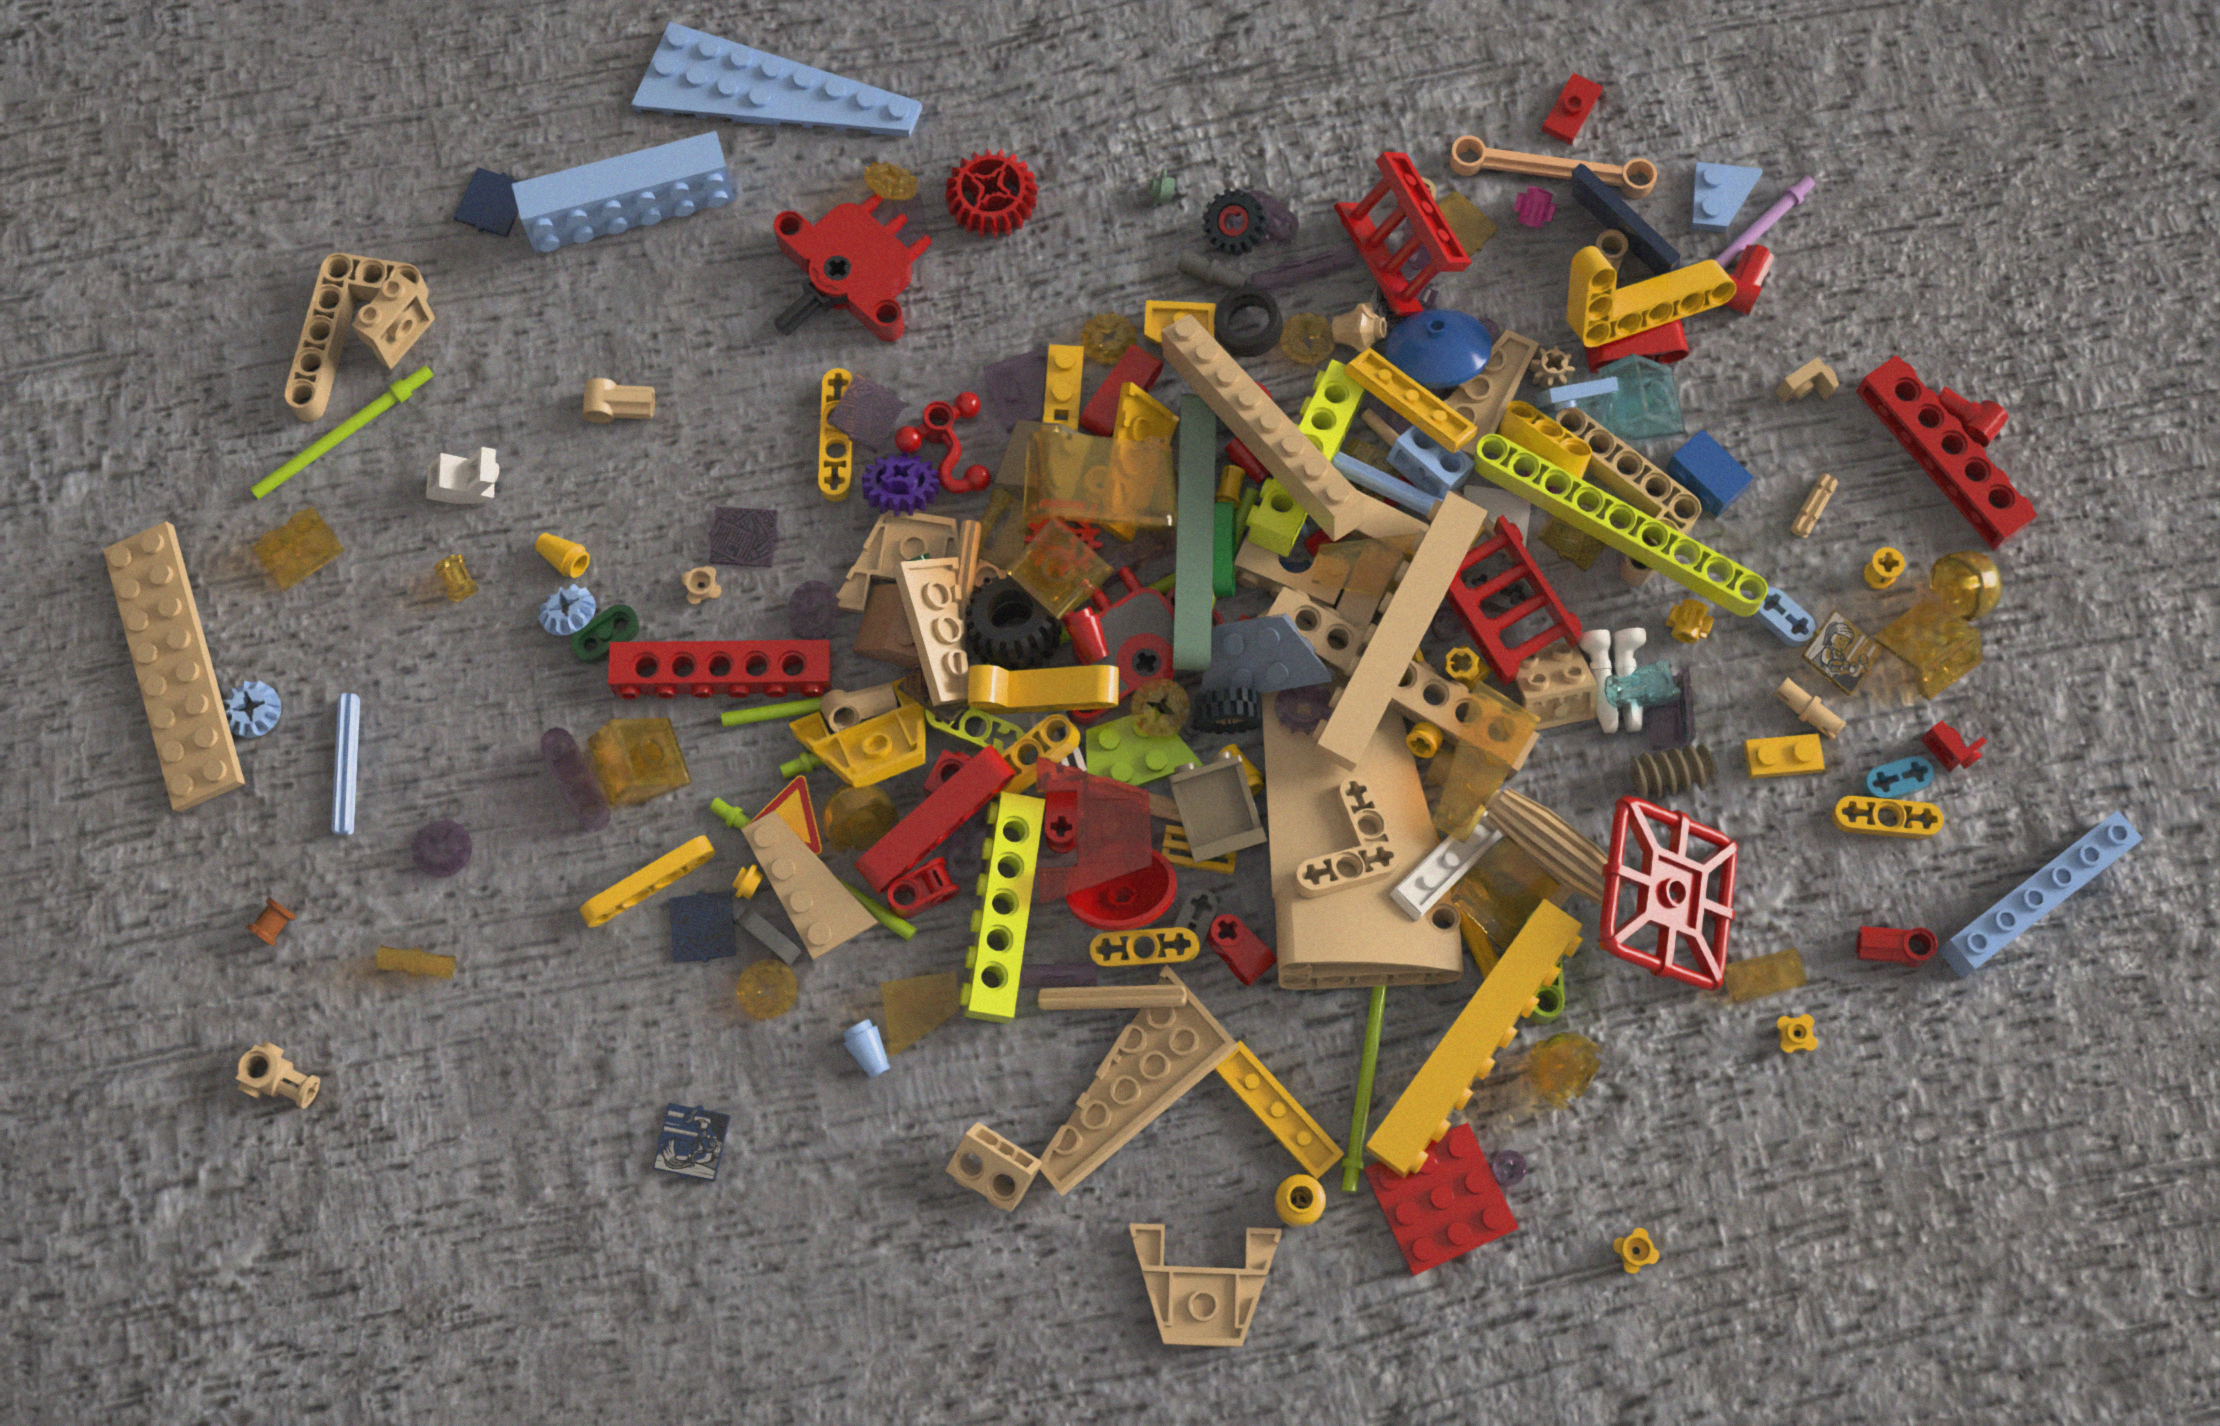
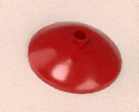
M1126 843L1105 846L1082 857L1069 871L1064 885L1065 899L1071 913L1082 923L1106 931L1132 930L1154 921L1169 908L1177 891L1175 870L1163 854L1147 846Z

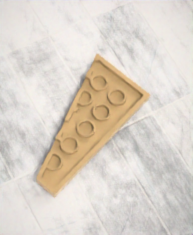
M1167 964L1159 974L1161 978L1156 985H1183L1187 991L1186 1005L1183 1007H1150L1139 1010L1132 1023L1126 1025L1096 1071V1078L1087 1092H1083L1077 1100V1107L1067 1123L1063 1126L1061 1125L1039 1159L1043 1162L1039 1169L1062 1197L1239 1048L1233 1038Z

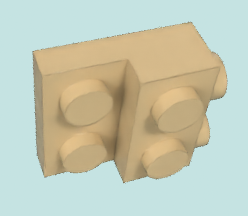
M397 272L392 278L384 281L378 290L377 296L370 304L363 306L359 310L355 321L351 325L359 339L372 348L379 362L391 370L435 320V316L420 287Z

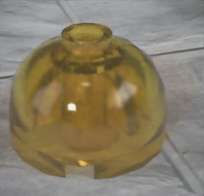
M1973 550L1948 553L1946 556L1938 558L1930 571L1929 586L1931 593L1937 591L1943 603L1935 605L1947 620L1956 624L1973 622L1987 616L1996 608L2002 597L2003 582L1996 564L1987 555Z
M844 783L824 803L821 820L832 848L846 853L844 847H855L857 852L871 848L892 829L891 824L894 819L898 822L899 815L889 795L877 785L854 787L851 784Z
M1561 1032L1552 1035L1546 1041H1538L1530 1053V1059L1532 1060L1530 1078L1535 1091L1561 1111L1569 1108L1571 1105L1565 1101L1573 1093H1575L1577 1098H1580L1593 1081L1601 1064L1595 1056L1596 1053L1603 1054V1049L1589 1038L1576 1032Z

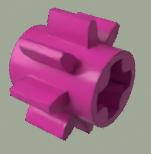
M1528 186L1526 194L1519 192L1513 207V211L1520 212L1517 220L1535 228H1542L1544 220L1552 222L1558 205L1551 202L1553 194L1534 186Z

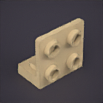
M1567 642L1548 645L1520 661L1519 673L1515 682L1522 695V719L1533 726V731L1597 718V683L1577 645L1573 648H1570Z

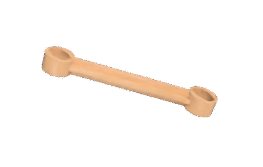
M1474 136L1458 138L1452 146L1450 155L1452 169L1463 176L1475 175L1482 168L1572 180V170L1580 163H1584L1606 185L1620 186L1621 191L1626 196L1634 199L1644 198L1649 195L1657 178L1655 166L1650 161L1642 158L1632 159L1625 166L1490 149L1486 148L1484 143ZM1468 149L1475 151L1480 159L1473 163H1466L1457 156L1462 152H1468ZM1641 172L1647 176L1650 183L1638 186L1631 183L1628 177Z

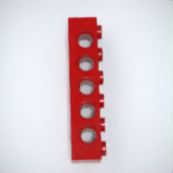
M1895 355L1864 377L1856 393L1993 551L2029 526L2038 515L2033 510L2031 502L2025 496L2020 495L2010 484L2006 473L1996 468L1988 459L1983 447L1966 434L1961 422L1945 410L1935 392L1924 386L1917 378L1916 372L1910 364L1903 362L1898 355ZM1896 394L1905 396L1908 401L1900 400ZM1919 420L1926 421L1931 428L1924 427ZM1942 446L1950 448L1954 455L1946 453ZM1965 473L1974 475L1978 482L1970 480ZM1989 500L1996 501L2001 509L1993 507Z
M830 640L610 642L608 685L614 695L628 700L638 699L640 695H654L660 699H673L677 697V694H691L692 697L699 699L711 698L713 694H728L732 698H747L750 694L764 693L765 696L771 698L785 697L786 693H801L802 696L812 698L820 697L823 693L832 691L833 650ZM726 665L730 667L729 672L724 676L717 677L712 675L718 666ZM756 665L767 667L762 675L752 676L749 674L751 668ZM791 665L803 666V670L798 675L790 676L785 673ZM654 666L657 668L656 672L650 677L640 676L641 671L645 667ZM683 666L693 667L691 674L686 677L676 675L677 671Z

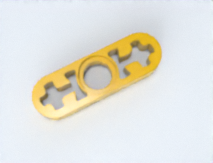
M1846 796L1834 806L1831 813L1833 824L1843 832L1921 840L1933 837L1942 828L1944 821L1940 809L1931 803L1861 796ZM1848 806L1852 807V813L1862 815L1869 810L1868 807L1871 808L1868 817L1857 816L1852 822H1849L1847 815L1842 814ZM1880 809L1893 811L1897 818L1896 825L1887 827L1881 824L1878 820V811ZM1922 813L1925 814L1926 820L1932 821L1926 829L1923 828L1922 822L1910 821L1906 828H1904L1906 819H1917Z
M1184 927L1106 932L1097 935L1090 944V955L1093 961L1107 968L1185 963L1193 960L1200 950L1198 936L1193 931ZM1182 934L1185 940L1191 942V946L1184 949V955H1180V951L1173 948L1164 949L1166 957L1161 958L1163 953L1161 935H1165L1164 942L1166 943L1178 942L1179 935ZM1142 937H1150L1155 945L1153 954L1148 958H1140L1135 951V945ZM1124 938H1128L1126 945L1124 942ZM1109 940L1113 946H1126L1130 959L1125 960L1126 953L1117 952L1112 953L1110 960L1107 961V957L1100 954L1099 951L1100 948L1106 947V941Z

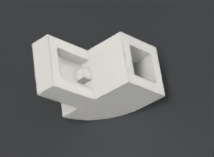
M481 447L469 459L443 453L438 455L428 465L426 498L454 504L483 503L493 499L494 486L499 474V465L495 463L496 450Z

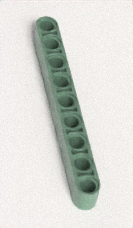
M1181 393L1173 670L1210 671L1216 413L1198 394Z

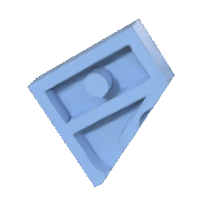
M1696 162L1693 173L1690 229L1725 233L1734 216L1746 201L1749 193L1759 181L1762 175V168Z
M1610 377L1551 388L1533 396L1537 409L1547 407V413H1555L1563 409L1577 407L1576 401L1619 391L1617 377Z

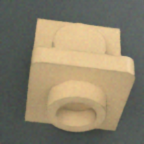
M1819 357L1784 378L1776 393L1785 403L1795 396L1798 399H1802L1815 389L1823 400H1827L1833 395L1839 383L1832 368L1824 365Z

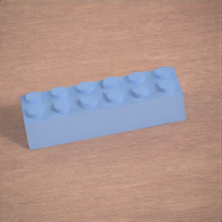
M716 131L512 184L519 215L535 253L554 251L560 246L574 242L585 243L592 240L593 237L609 233L619 234L635 226L654 225L662 219L674 216L684 217L700 209L708 207L719 208L727 204V202L735 201Z

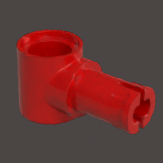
M1946 386L1938 395L1940 404L1950 415L1955 416L1961 422L1966 434L1982 447L1989 446L2008 420V413L1996 402L1983 400L1981 403L1976 401L1971 403Z

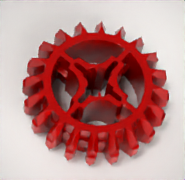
M988 148L985 150L984 156H979L973 151L971 161L962 157L960 168L952 167L951 178H947L946 181L947 191L945 193V202L949 204L948 212L951 216H955L957 226L965 225L968 235L978 230V236L981 239L986 235V232L991 233L995 240L998 237V232L1001 231L1009 237L1012 233V226L1021 230L1023 220L1030 221L1032 217V210L1037 206V198L1035 197L1038 195V187L1034 183L1035 176L1032 171H1028V165L1025 161L1017 163L1015 153L1005 158L1002 149L998 151L997 155H991V151ZM1008 181L1018 189L1019 194L1017 197L1011 195V191L1007 189L1006 184ZM966 190L971 192L972 197L976 199L974 207L964 198Z

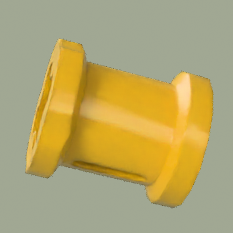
M1883 547L1877 550L1872 556L1871 562L1864 567V580L1873 589H1887L1904 570V557L1899 551L1891 547Z

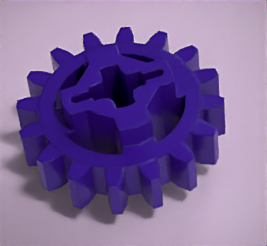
M888 453V460H883L879 457L875 458L876 466L868 464L866 466V473L862 474L863 498L869 499V506L871 508L880 506L881 514L892 510L894 517H898L901 511H906L909 516H913V509L917 508L920 511H926V503L934 504L936 502L935 495H939L938 470L932 469L931 461L921 463L920 455L910 459L907 453H902L900 458H896L893 453Z

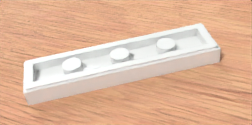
M1481 805L1389 894L1415 922L1503 836L1486 818L1488 812Z

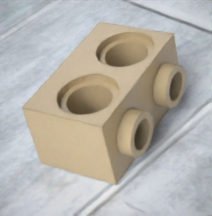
M977 1122L965 1133L945 1171L954 1176L955 1181L961 1186L973 1188L984 1195L993 1206L1011 1212L1025 1196L1043 1162ZM970 1153L980 1158L982 1166L972 1161ZM1003 1174L1010 1176L1015 1186L1007 1184L1003 1179Z

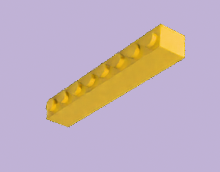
M1543 899L1366 1144V1151L1403 1178H1405L1409 1171H1412L1414 1174L1419 1171L1429 1156L1424 1152L1432 1139L1437 1143L1442 1139L1451 1125L1446 1119L1454 1108L1461 1111L1473 1095V1092L1469 1090L1471 1084L1476 1077L1484 1080L1496 1062L1491 1059L1494 1052L1499 1046L1503 1049L1507 1048L1518 1031L1513 1028L1521 1015L1526 1019L1530 1016L1540 1001L1535 997L1542 985L1549 988L1562 970L1557 967L1560 960L1565 954L1571 958L1582 943L1583 938L1578 935L1583 924L1546 899Z

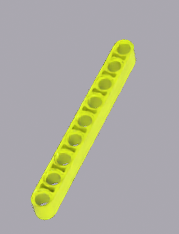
M1487 434L1478 441L1473 461L1476 463L1474 469L1482 477L1736 615L1742 617L1751 616L1761 607L1766 598L1768 586L1760 575L1500 435ZM1492 452L1495 453L1499 458L1496 460L1487 459L1483 455V453ZM1524 469L1530 473V476L1521 477L1515 473V470ZM1546 487H1558L1562 493L1552 494ZM1578 504H1589L1594 510L1591 512L1583 511L1579 508ZM1613 520L1621 521L1626 528L1617 529L1610 522ZM1652 538L1657 542L1658 546H1648L1642 539ZM1683 555L1689 559L1690 564L1679 563L1674 556ZM1707 573H1716L1721 576L1723 581H1712ZM1740 591H1750L1756 599H1746L1741 595Z

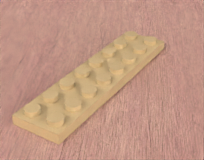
M165 521L104 548L103 552L173 810L182 812L240 787L245 782L174 525Z

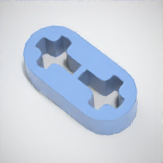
M1768 587L1766 598L1759 610L1753 615L1788 646L1796 648L1804 646L1815 633L1816 626L1814 620L1783 591L1778 588ZM1771 599L1777 603L1774 609L1772 608L1767 611L1763 608L1765 602H1769ZM1801 624L1804 627L1802 633L1792 634V627Z

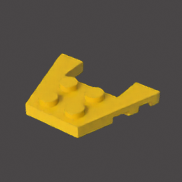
M921 671L891 682L900 708L832 735L829 734L818 711L788 723L792 734L855 791L925 764L926 701L921 697H926V695H921ZM922 674V684H923V683L925 682V680H924V677H923V674ZM912 675L917 676V677H915V678H918V679H911V676H912ZM908 677H909V689L907 688V678H908ZM916 680L918 685H912L911 681ZM911 686H915L918 690H911Z

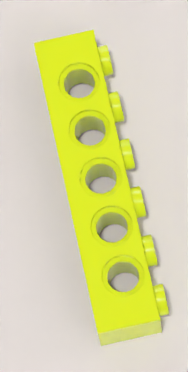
M1333 359L1326 372L1322 370L1318 372L1312 388L1316 393L1313 398L1306 397L1299 416L1303 417L1300 425L1294 423L1330 462H1332L1335 454L1339 451L1367 389L1344 373L1345 364ZM1267 477L1259 495L1263 501L1260 507L1253 505L1246 521V525L1251 527L1248 541L1288 558L1308 513L1275 477L1273 479ZM1275 509H1281L1285 512H1278Z
M1001 792L995 802L990 801L986 823L992 824L990 838H984L981 851V859L987 860L985 874L979 873L976 884V895L981 896L979 910H973L970 931L976 932L974 946H968L965 957V968L970 969L968 983L963 982L959 997V1005L965 1006L963 1017L1008 1024L1014 1018L1045 799ZM1008 827L1015 829L1019 833L1020 841H1008L1003 834V829ZM1007 863L1012 866L1015 876L1013 878L1003 877L998 871V864ZM994 899L1004 900L1009 906V913L1005 915L997 913L992 906V901ZM987 936H999L1003 940L1004 950H992L987 944ZM990 971L994 973L999 980L998 987L989 988L984 985L981 979L982 972Z

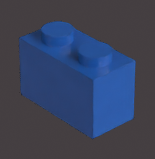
M1703 429L1672 455L1666 467L1670 477L1696 496L1703 510L1710 511L1716 517L1746 492L1754 478Z

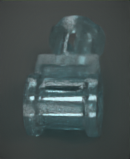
M1668 659L1654 661L1645 666L1637 667L1629 676L1619 677L1614 674L1607 676L1605 680V696L1608 703L1614 708L1623 706L1625 702L1635 700L1638 707L1646 705L1662 706L1679 699L1683 694L1681 689L1675 686L1670 672L1672 665Z

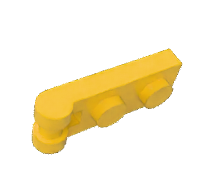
M1049 344L1043 422L1059 423L1075 431L1079 430L1084 346ZM1055 415L1068 416V420H1055Z

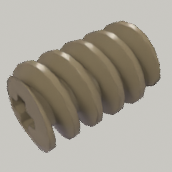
M1704 743L1699 744L1696 750L1692 746H1685L1682 752L1677 748H1671L1667 755L1664 751L1658 750L1653 754V758L1649 753H1642L1639 759L1634 755H1631L1630 758L1633 784L1643 800H1647L1648 789L1651 788L1655 796L1661 798L1663 786H1667L1670 795L1674 796L1677 793V784L1682 785L1685 793L1691 792L1692 782H1696L1700 791H1705L1706 780L1713 779V761L1709 748Z

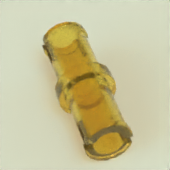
M380 945L376 953L375 968L407 972L409 977L415 978L419 975H427L452 980L456 969V956L423 952V948L419 947L406 950Z

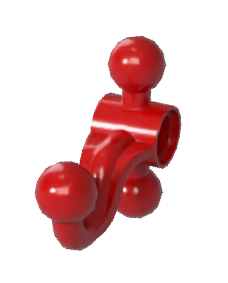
M965 391L959 393L953 401V406L944 401L929 403L924 409L920 425L916 427L903 426L896 432L894 442L896 447L903 453L910 454L916 452L924 438L930 443H943L947 447L948 451L937 468V479H939L940 485L946 491L953 494H963L969 491L981 492L990 486L991 474L984 465L975 464L970 466L965 471L964 478L961 480H956L951 476V471L961 456V444L953 432L954 421L958 418H974L981 409L980 400L973 392ZM937 418L943 420L946 424L944 426H935L930 420Z

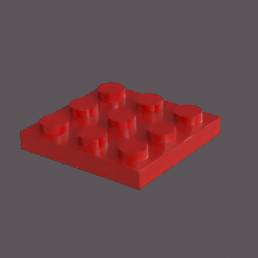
M1468 1122L1447 1131L1438 1143L1432 1139L1424 1150L1429 1156L1416 1174L1409 1171L1405 1178H1403L1381 1161L1364 1168L1365 1177L1412 1277L1519 1229Z

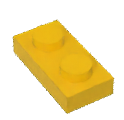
M1819 734L1746 740L1743 744L1749 779L1821 773L1825 769Z

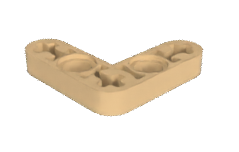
M1350 776L1345 778L1336 794V801L1354 848L1310 858L1301 862L1295 871L1293 886L1304 897H1319L1385 880L1391 877L1399 864V852L1369 782L1362 777ZM1350 789H1352L1355 794L1361 793V797L1358 803L1354 796H1347ZM1358 805H1359L1360 811H1358L1357 813H1355L1356 810H1357V808H1358ZM1362 820L1371 821L1377 827V833L1374 835L1362 833L1358 828V822ZM1377 854H1379L1381 859H1388L1385 867H1383L1381 862L1371 863ZM1340 862H1348L1354 866L1356 875L1344 877L1339 874L1336 865ZM1326 868H1328V874L1323 875ZM1307 872L1312 877L1321 876L1316 885H1313L1311 880H1304Z

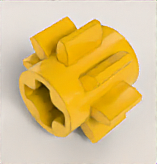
M1684 599L1681 606L1673 604L1665 625L1673 627L1671 635L1676 640L1695 644L1698 642L1699 637L1706 639L1707 634L1710 633L1714 617L1706 616L1708 607L1704 603L1693 599Z

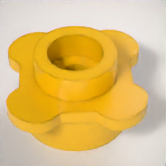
M1802 1014L1799 1018L1780 1017L1776 1023L1779 1029L1780 1048L1786 1053L1802 1049L1813 1051L1818 1045V1041L1813 1036L1812 1031L1814 1019L1808 1014ZM1795 1030H1798L1800 1032L1799 1037H1796L1794 1035Z
M1636 1228L1633 1230L1632 1235L1626 1238L1619 1237L1613 1243V1250L1620 1254L1624 1261L1623 1268L1627 1273L1635 1274L1641 1266L1647 1263L1655 1264L1659 1259V1252L1654 1249L1653 1243L1648 1238V1232L1643 1228ZM1637 1247L1639 1254H1634L1632 1249Z

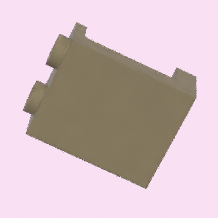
M1231 751L1209 757L1211 764L1198 768L1195 762L1177 766L1174 768L1175 775L1168 777L1194 864L1267 842L1242 765L1241 755L1232 757Z

